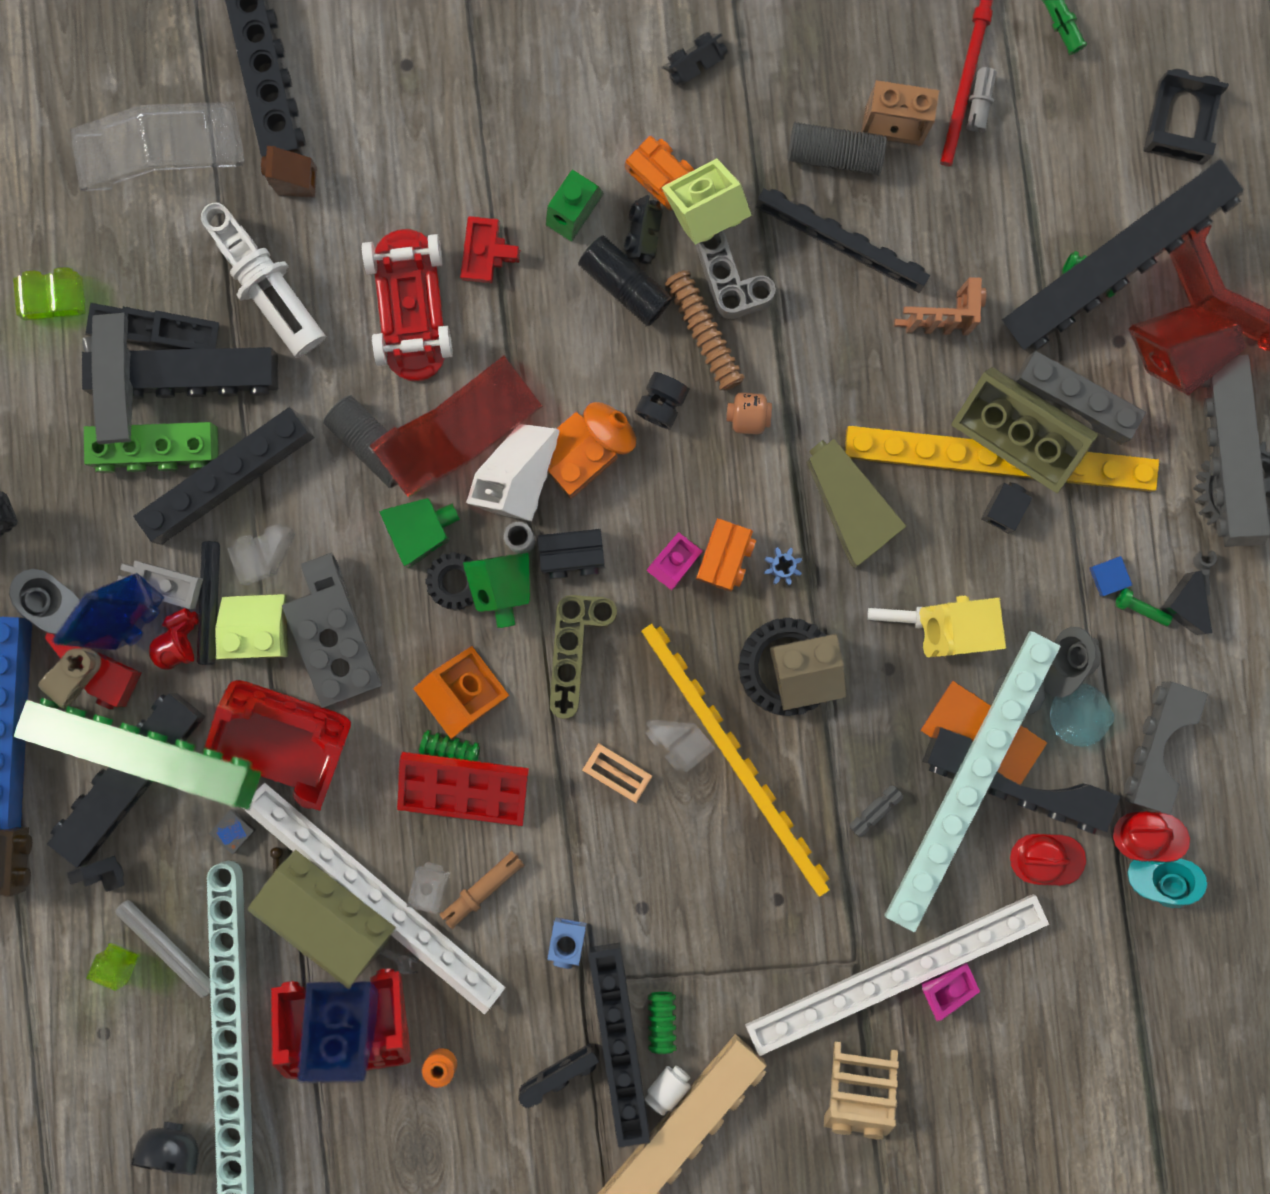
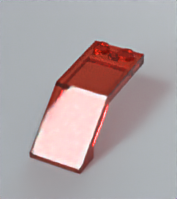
M1208 226L1198 234L1194 230L1183 237L1185 243L1169 255L1192 310L1257 341V345L1260 348L1270 351V309L1225 288L1205 242L1212 226Z
M502 356L435 409L399 428L394 426L372 443L370 447L407 497H410L470 463L543 406L507 358Z

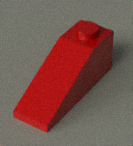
M46 633L44 637L60 658L72 649H91L61 634ZM97 652L101 658V667L84 687L85 691L96 697L95 703L104 708L113 710L114 707H126L142 672Z

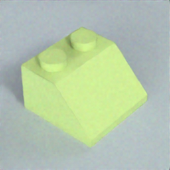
M717 158L662 187L683 230L695 245L710 240L715 234L729 227H734L740 224L742 220L752 216L741 184Z
M286 594L222 597L215 627L216 659L288 657L287 618L281 606L286 603Z

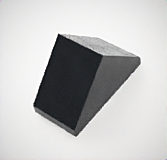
M1202 571L1186 573L1160 609L1171 615L1173 619L1195 635L1212 633L1203 573Z

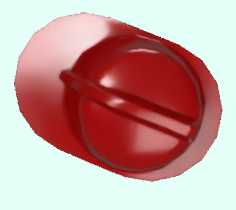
M1157 812L1128 813L1118 820L1113 832V839L1118 850L1124 856L1137 861H1177L1186 854L1190 844L1188 830L1179 819L1173 815Z
M1030 834L1020 838L1012 847L1010 862L1016 876L1024 882L1036 885L1061 886L1071 884L1081 876L1085 869L1086 856L1080 843L1072 837L1055 834Z

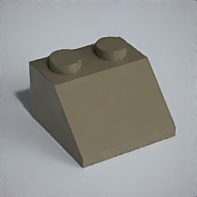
M837 634L770 648L783 710L846 697L844 666Z

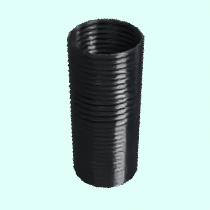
M605 235L598 237L579 259L578 266H581L585 273L588 272L592 279H595L599 285L613 295V298L615 297L620 304H623V307H626L631 314H634L638 320H641L645 327L654 323L672 301V296L665 292L661 285H658L652 277L646 275V272H643L638 267V264L635 265V262L633 263L631 258H628L615 244H612L608 237L605 238Z

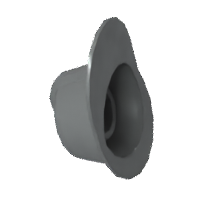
M29 569L16 575L11 582L9 596L12 605L20 616L33 623L39 629L51 634H64L78 626L82 619L83 611L80 600L52 575L43 570Z
M1080 627L1064 629L1054 642L1061 647L1043 680L1045 692L1053 697L1064 698L1072 695L1086 677L1094 673L1099 667L1101 661L1099 641L1096 638H1092L1086 630Z

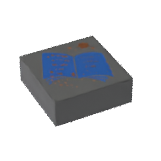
M231 809L209 834L233 855L256 829L236 811Z

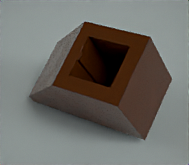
M267 146L266 156H263L261 159V173L277 195L315 198L317 167L312 158L278 147Z

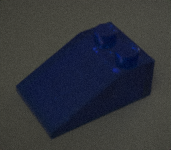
M138 573L132 574L86 593L52 641L56 645L117 650L127 644L133 646L143 636L144 632L141 630L144 625L152 622L160 613L158 607L165 597Z
M307 982L298 1073L299 1083L365 1082L377 1021L379 993L371 982H354L349 989L340 982Z

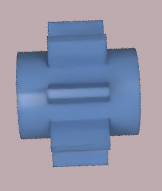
M777 547L774 549L776 555L774 559L771 557H765L764 559L770 564V568L764 572V575L772 573L775 577L773 580L774 585L780 579H784L787 585H791L790 576L792 574L795 576L802 574L796 569V564H799L802 558L794 559L791 556L792 548L786 554H781L780 549ZM780 558H782L784 563H790L791 567L787 569L786 575H784L782 570L777 571L775 569V566L779 564Z

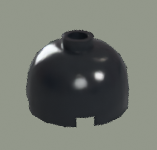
M164 1122L163 1128H152L142 1135L134 1150L131 1165L150 1170H162V1172L195 1175L199 1156L197 1141L191 1134L182 1131L183 1124Z

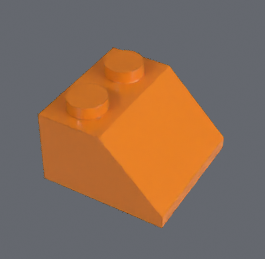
M577 411L557 428L560 430L557 446L552 454L547 473L570 499L618 459L616 453L607 450L592 437L586 428L583 417Z
M473 646L432 671L413 688L451 739L510 696Z

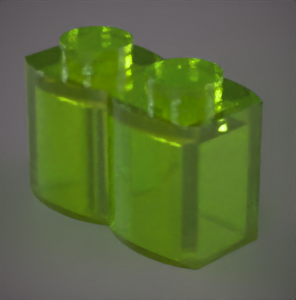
M68 267L55 268L53 270L54 273L42 275L40 271L22 272V276L13 278L16 315L22 320H42L86 314L83 277Z

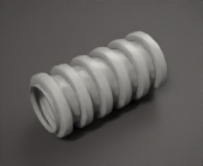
M514 522L505 529V543L514 553H528L533 549L535 536L527 524ZM518 531H526L528 533L527 542L521 546L512 545V536Z

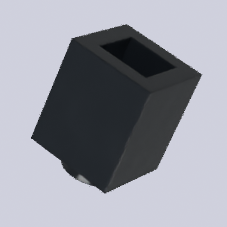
M1003 483L997 487L981 520L1007 534L1014 532L1032 497L1025 494L1027 490L1016 483Z

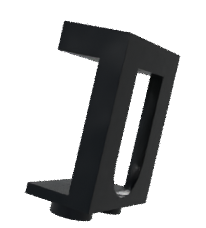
M1183 69L1167 70L1158 81L1143 151L1204 165L1214 155L1216 143L1211 142L1220 98L1228 89L1229 83L1220 82L1214 76L1198 77L1189 75V72ZM1180 92L1193 94L1199 102V114L1193 138L1164 132L1171 100L1175 94Z

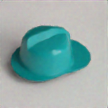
M1184 859L1171 862L1133 860L1127 872L1129 883L1134 891L1144 898L1159 902L1161 905L1169 908H1181L1199 901L1207 888L1206 875L1201 868L1193 862Z

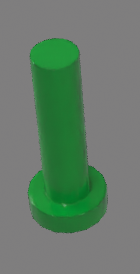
M1124 588L1116 599L1115 606L1121 610L1129 608L1165 627L1169 626L1172 621L1171 615L1133 597V591L1128 588Z

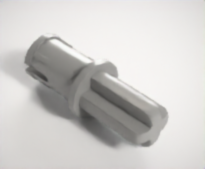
M982 67L978 70L974 94L969 97V101L972 103L966 128L970 131L979 132L980 128L981 132H985L987 129L990 105L994 104L992 93L996 70L993 68Z

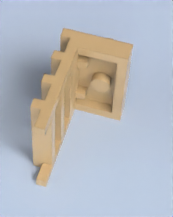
M834 1042L830 1107L824 1114V1127L832 1128L833 1133L849 1135L851 1131L862 1132L864 1137L869 1139H883V1136H887L893 1130L896 1124L898 1050H891L890 1060L843 1054L841 1053V1042ZM840 1063L889 1070V1079L839 1072ZM839 1082L888 1089V1099L838 1092Z

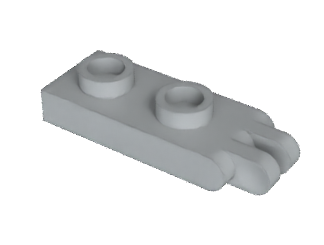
M134 560L133 565L121 563L120 570L130 572L131 575L130 577L118 575L117 582L127 584L128 592L188 609L196 608L203 581L202 578Z

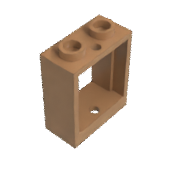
M876 80L865 106L862 132L873 133L874 135L879 134L880 136L885 135L888 141L922 146L935 122L939 90ZM895 127L897 133H892L891 128Z

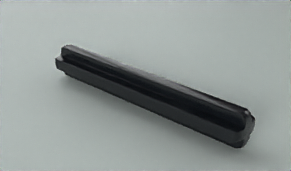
M204 541L201 544L200 578L203 581L199 593L197 663L200 665H214L216 662L215 627L218 613L220 544L216 541Z

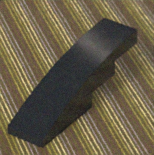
M90 302L85 335L92 336L93 315L125 313L128 319L127 342L178 350L215 349L219 322L157 310L151 312L124 306L118 308Z

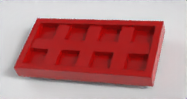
M402 752L399 760L397 810L523 826L529 768Z

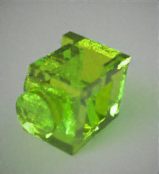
M109 943L106 950L96 954L86 979L117 991L127 985L139 954Z

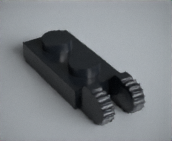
M594 1043L587 1044L528 1079L523 1085L521 1084L518 1101H520L522 1107H525V1109L533 1108V1105H538L542 1102L544 1094L551 1090L553 1093L565 1088L569 1084L568 1080L577 1075L585 1076L591 1073L597 1067L596 1064L599 1063V1052Z

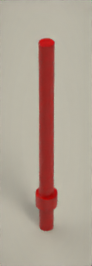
M980 0L979 6L974 11L972 19L974 28L940 164L944 166H952L986 27L990 25L993 10L991 9L993 0Z

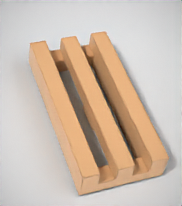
M598 743L582 770L637 803L652 778L651 774ZM600 752L643 778L642 782L636 781L598 758ZM596 763L637 788L636 792L633 794L592 769V765Z

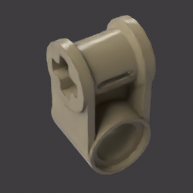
M88 648L69 650L40 680L38 688L61 708H66L76 700L83 688L99 671L101 667L99 654L93 649Z

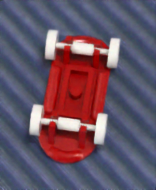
M400 229L384 236L377 244L376 249H374L373 242L362 243V256L366 274H375L381 333L372 335L373 352L377 366L388 364L391 370L400 378L408 381H422L435 375L443 366L445 358L453 357L450 329L448 325L444 326L437 272V266H442L441 246L438 234L428 235L427 238L421 232L412 229Z

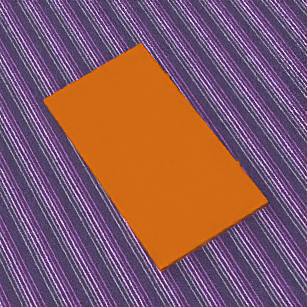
M952 681L920 731L932 738L935 727H942L974 741L991 705L975 696V693L969 692ZM1020 725L997 771L1005 778L1021 785L1047 745V742L1029 731L1027 727L1024 728Z

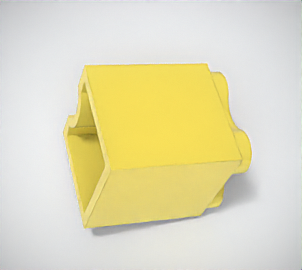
M965 595L956 597L957 602L938 604L920 609V622L925 633L923 650L928 658L1006 649L1000 598L970 601L969 597Z

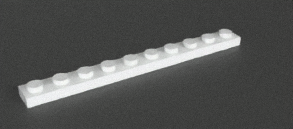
M266 783L255 792L250 809H244L249 815L293 852L297 850L396 927L392 936L483 1014L491 1008L506 988Z
M1031 894L745 1024L758 1055L761 1056L1049 925L1037 896Z

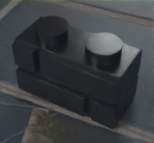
M601 529L538 535L542 574H549V579L568 578L567 572L580 571V576L598 575L599 569L605 568Z

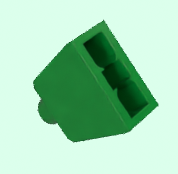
M572 169L548 204L546 226L572 242L603 196V191L598 185ZM559 216L562 217L566 221V223L561 221L559 219Z
M429 498L379 511L402 564L406 568L412 567L450 541L444 527L460 521L453 503L436 510Z
M520 553L464 562V570L476 610L479 612L494 610L497 628L515 626L513 607L528 604L530 601L529 554Z

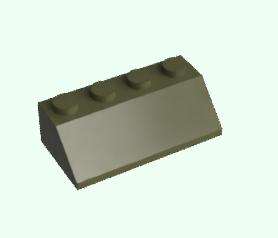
M993 367L983 373L951 426L1057 494L1099 435Z
M297 850L275 870L247 909L348 989L383 950L396 929L392 923Z

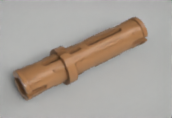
M511 850L505 858L471 888L462 890L460 892L461 896L440 913L441 918L446 920L445 923L451 929H454L473 910L475 912L481 908L480 904L520 868H523L525 866L524 863Z

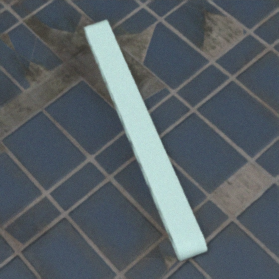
M228 860L214 865L207 874L217 1194H254L243 872L239 864ZM221 868L227 869L231 873L232 878L229 884H224L220 881L219 871ZM222 900L232 905L233 911L231 916H225L220 911ZM222 933H228L232 936L234 941L232 948H227L222 944ZM223 965H229L233 968L235 972L233 980H228L223 976ZM225 997L231 998L235 1002V1012H230L224 1008L223 999ZM225 1030H231L236 1034V1044L226 1041L224 1037ZM229 1062L236 1065L238 1068L237 1076H231L227 1073L225 1069L226 1063ZM227 1095H233L239 1100V1108H232L228 1105ZM228 1128L238 1130L240 1140L231 1139L227 1132ZM229 1161L238 1162L242 1171L239 1173L232 1171L229 1168Z

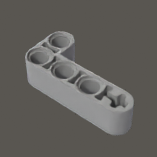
M724 230L712 237L719 242L720 246L714 250L707 249L703 242L695 245L716 310L720 316L725 319H736L769 307L776 291L773 280L767 276L760 275L740 281ZM717 267H723L728 270L729 276L725 279H718L714 276L713 270ZM755 287H764L768 291L769 296L765 299H758L753 295L752 290ZM727 296H733L738 300L739 306L733 309L727 308L722 300Z

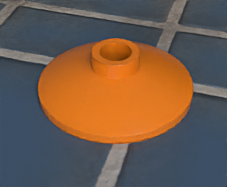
M601 402L590 403L585 408L583 419L586 428L601 446L613 453L622 455L630 453L635 448V432L622 412Z

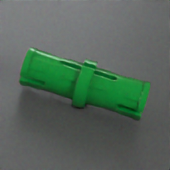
M1042 0L1054 22L1052 27L1055 32H1059L1068 50V54L1073 55L1084 49L1087 43L1075 23L1077 17L1075 13H1070L1065 1Z

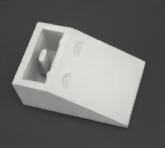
M518 424L475 473L466 503L494 514L532 521L538 507V499L543 483L547 478V470L552 454L557 446L560 430Z

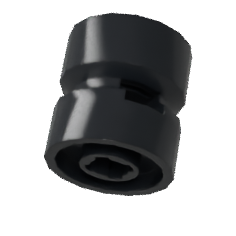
M653 372L646 387L648 395L641 397L635 413L654 425L671 430L678 415L676 407L683 405L690 389L668 375ZM658 401L664 402L663 405H659Z

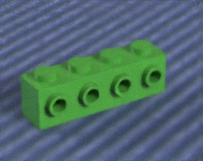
M211 422L131 425V442L110 444L97 443L95 426L84 427V464L95 468L96 473H114L115 468L127 467L128 472H145L147 466H158L160 471L178 470V465H190V469L199 470L218 457V427Z

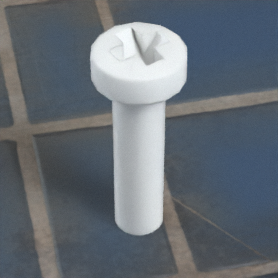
M917 607L916 611L868 608L867 620L914 623L915 628H923L919 615L922 607Z

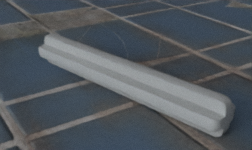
M126 900L118 906L115 911L116 915L201 998L206 997L211 992L210 979L130 900Z

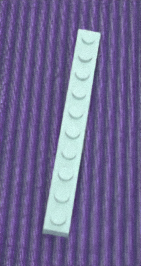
M1029 631L884 915L886 918L913 932L916 931L1060 649V645L1033 631Z

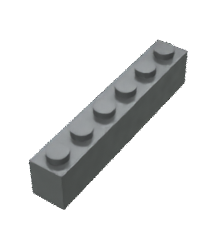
M1249 355L1210 357L1206 368L1201 369L1200 380L1202 388H1207L1208 398L1204 399L1205 417H1210L1211 427L1207 429V443L1209 447L1213 446L1214 457L1210 459L1211 476H1216L1217 487H1214L1213 491L1214 505L1220 506L1221 515L1220 518H1217L1218 537H1223L1224 547L1264 545L1270 536Z

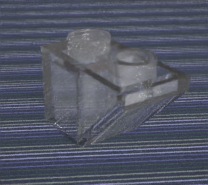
M276 524L264 529V535L253 538L252 535H247L234 540L235 545L227 548L240 584L247 586L277 574L295 536L292 528Z
M653 719L645 723L649 728L645 734L656 747L661 743L669 752L665 758L676 771L683 768L687 773L716 749L695 723Z

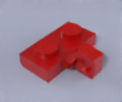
M468 217L460 274L461 280L493 283L494 267L502 268L503 262L519 263L521 252L519 246L505 245V239L498 237L500 227L498 219Z

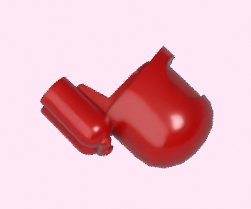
M184 608L165 617L162 626L166 627L168 631L154 638L149 646V656L155 666L163 670H170L182 662L189 664L194 661V653L187 634L194 629V625L198 624L199 615L197 612H190L188 608Z

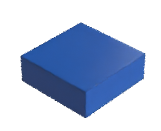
M1121 556L1089 568L1100 597L1132 586Z

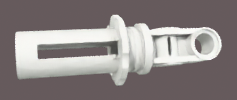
M210 203L205 206L201 213V221L216 241L217 247L233 266L230 274L242 285L237 293L238 299L240 301L245 299L254 300L295 358L307 354L321 344L326 335L283 278L289 267L285 261L273 263L269 258L270 253L268 250L257 247L243 226L239 225L224 205ZM217 214H225L226 218L223 225L213 227L211 224L213 217ZM269 286H273L303 327L297 333H294L264 290Z

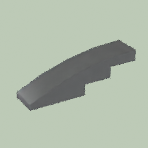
M125 313L93 315L92 386L96 440L98 444L131 442L133 386L129 380L131 353L127 348L128 319Z

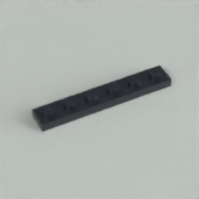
M763 188L757 199L755 208L917 293L921 292L930 277L929 274L925 273V269L921 265L911 261L906 263L898 259V255L891 249L886 247L879 249L870 244V240L864 235L856 232L851 234L843 230L839 222L831 218L824 220L816 216L814 210L807 205L801 203L798 206L788 201L787 196L778 190L771 189L769 191Z

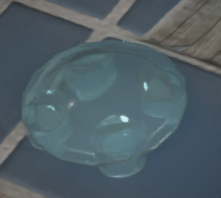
M1081 684L1072 695L1064 698H1054L1050 709V718L1054 731L1063 741L1083 747L1092 745L1102 739L1109 726L1114 722V713L1111 711V707L1103 693L1089 684Z

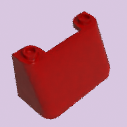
M236 680L228 685L217 706L204 749L207 748L223 753L222 760L231 763L233 757L252 762L250 769L262 772L261 777L294 787L293 798L301 807L320 811L348 736L351 722L340 713L247 681Z
M394 969L377 970L376 975L370 978V983L352 985L349 989L344 986L308 991L307 988L300 986V983L296 981L284 982L281 984V987L271 988L272 1065L283 1077L288 1079H305L401 1066L411 1062L402 976L399 971Z

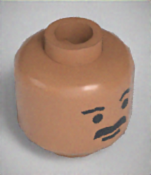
M738 393L735 396L734 403L727 404L726 422H732V428L735 433L760 435L764 432L765 427L770 428L772 403L767 402V398L763 394Z

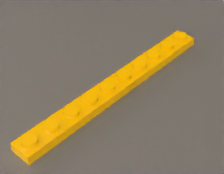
M848 426L846 430L844 451L851 459L1034 479L973 439ZM1087 452L1067 480V483L1154 492L1157 490L1159 459Z
M650 624L641 630L815 893L820 897L828 892L830 889L825 882L830 878L820 864L816 866L812 864L808 858V855L812 853L802 837L796 840L790 831L794 825L785 811L777 812L772 804L777 799L767 784L762 787L759 785L754 777L759 772L749 758L745 760L741 758L737 752L741 745L731 731L725 734L719 725L723 718L714 705L709 708L701 698L706 693L696 678L690 681L684 670L688 666L678 652L672 655L666 646L671 641L662 627L659 626L655 629Z

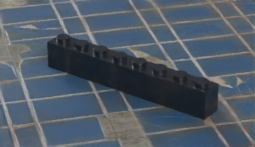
M1220 158L1003 318L1002 321L1025 351L1029 349L1033 351L1039 350L1050 341L1047 337L1057 329L1062 333L1076 322L1074 317L1081 311L1085 310L1088 314L1103 303L1101 297L1110 290L1115 294L1130 283L1128 277L1138 270L1143 274L1158 263L1155 258L1165 250L1168 254H1171L1185 243L1183 237L1193 230L1198 234L1213 223L1211 217L1220 210L1226 214L1242 202L1239 197L1244 192L1243 187Z

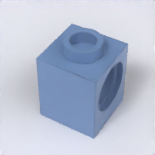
M556 917L547 960L554 961L553 965L566 969H571L572 965H579L587 923ZM565 936L572 938L576 947L570 952L562 951L558 947V940Z

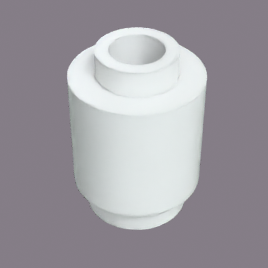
M677 1065L673 1069L666 1066L647 1090L649 1094L645 1097L646 1102L663 1116L668 1111L672 1112L690 1090L691 1085L688 1083L690 1076Z

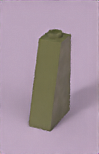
M833 439L827 444L822 440L809 451L812 457L806 463L850 565L855 568L903 530L906 525L837 441Z

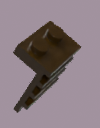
M29 827L0 829V895L10 897L26 891V887L30 883L31 871L27 867V860L32 850L33 841L31 835H29Z

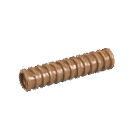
M680 271L668 278L665 285L667 288H671L670 295L675 296L674 303L680 306L679 312L684 313L683 320L689 323L687 328L693 331V339L698 340L696 345L698 348H702L701 355L706 356V364L711 365L710 372L715 373L714 380L720 383V391L729 390L740 384L745 376L744 374H739L740 367L739 365L735 366L734 362L736 359L730 356L731 349L725 347L727 342L725 339H721L722 332L716 329L718 324L712 322L713 315L708 314L709 307L703 304V296L699 297L700 290L694 287L696 282L694 279H690V271Z

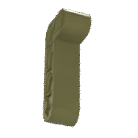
M569 595L563 597L558 603L550 694V709L558 718H570L579 709L585 626L606 627L613 624L617 617V608L614 602L608 598ZM571 601L577 602L581 609L580 614L574 619L566 618L563 614L564 605ZM599 604H607L612 609V615L606 621H600L594 616V610ZM571 632L578 637V645L575 649L568 651L562 648L560 641L564 634ZM564 664H571L576 670L575 678L570 682H563L559 678V668ZM557 684L563 687H576L575 693L568 691V701L573 702L574 706L569 708L566 714L562 713L560 707H556V702L563 698V691H556Z

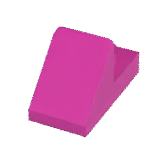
M678 532L646 571L672 590L703 551Z
M967 963L950 969L939 978L929 979L921 983L936 1021L944 1019L980 992Z

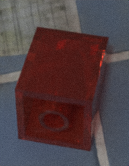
M1196 304L1133 324L1128 328L1146 372L1188 396L1246 348L1242 337L1243 330L1236 321L1232 319L1227 320L1219 316L1212 309L1207 310Z

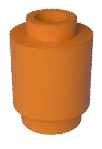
M444 1048L432 1051L422 1067V1076L426 1083L432 1087H444L449 1084L457 1069L455 1055L450 1050ZM440 1066L444 1072H439L434 1067Z

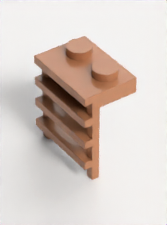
M969 277L957 291L956 309L903 307V314L911 316L908 319H895L894 326L906 327V333H913L917 327L925 328V334H931L936 328H943L944 335H950L954 329H962V335H969L981 322V307H985L986 288H982V278ZM923 315H930L927 320H923ZM942 316H949L945 321H942Z

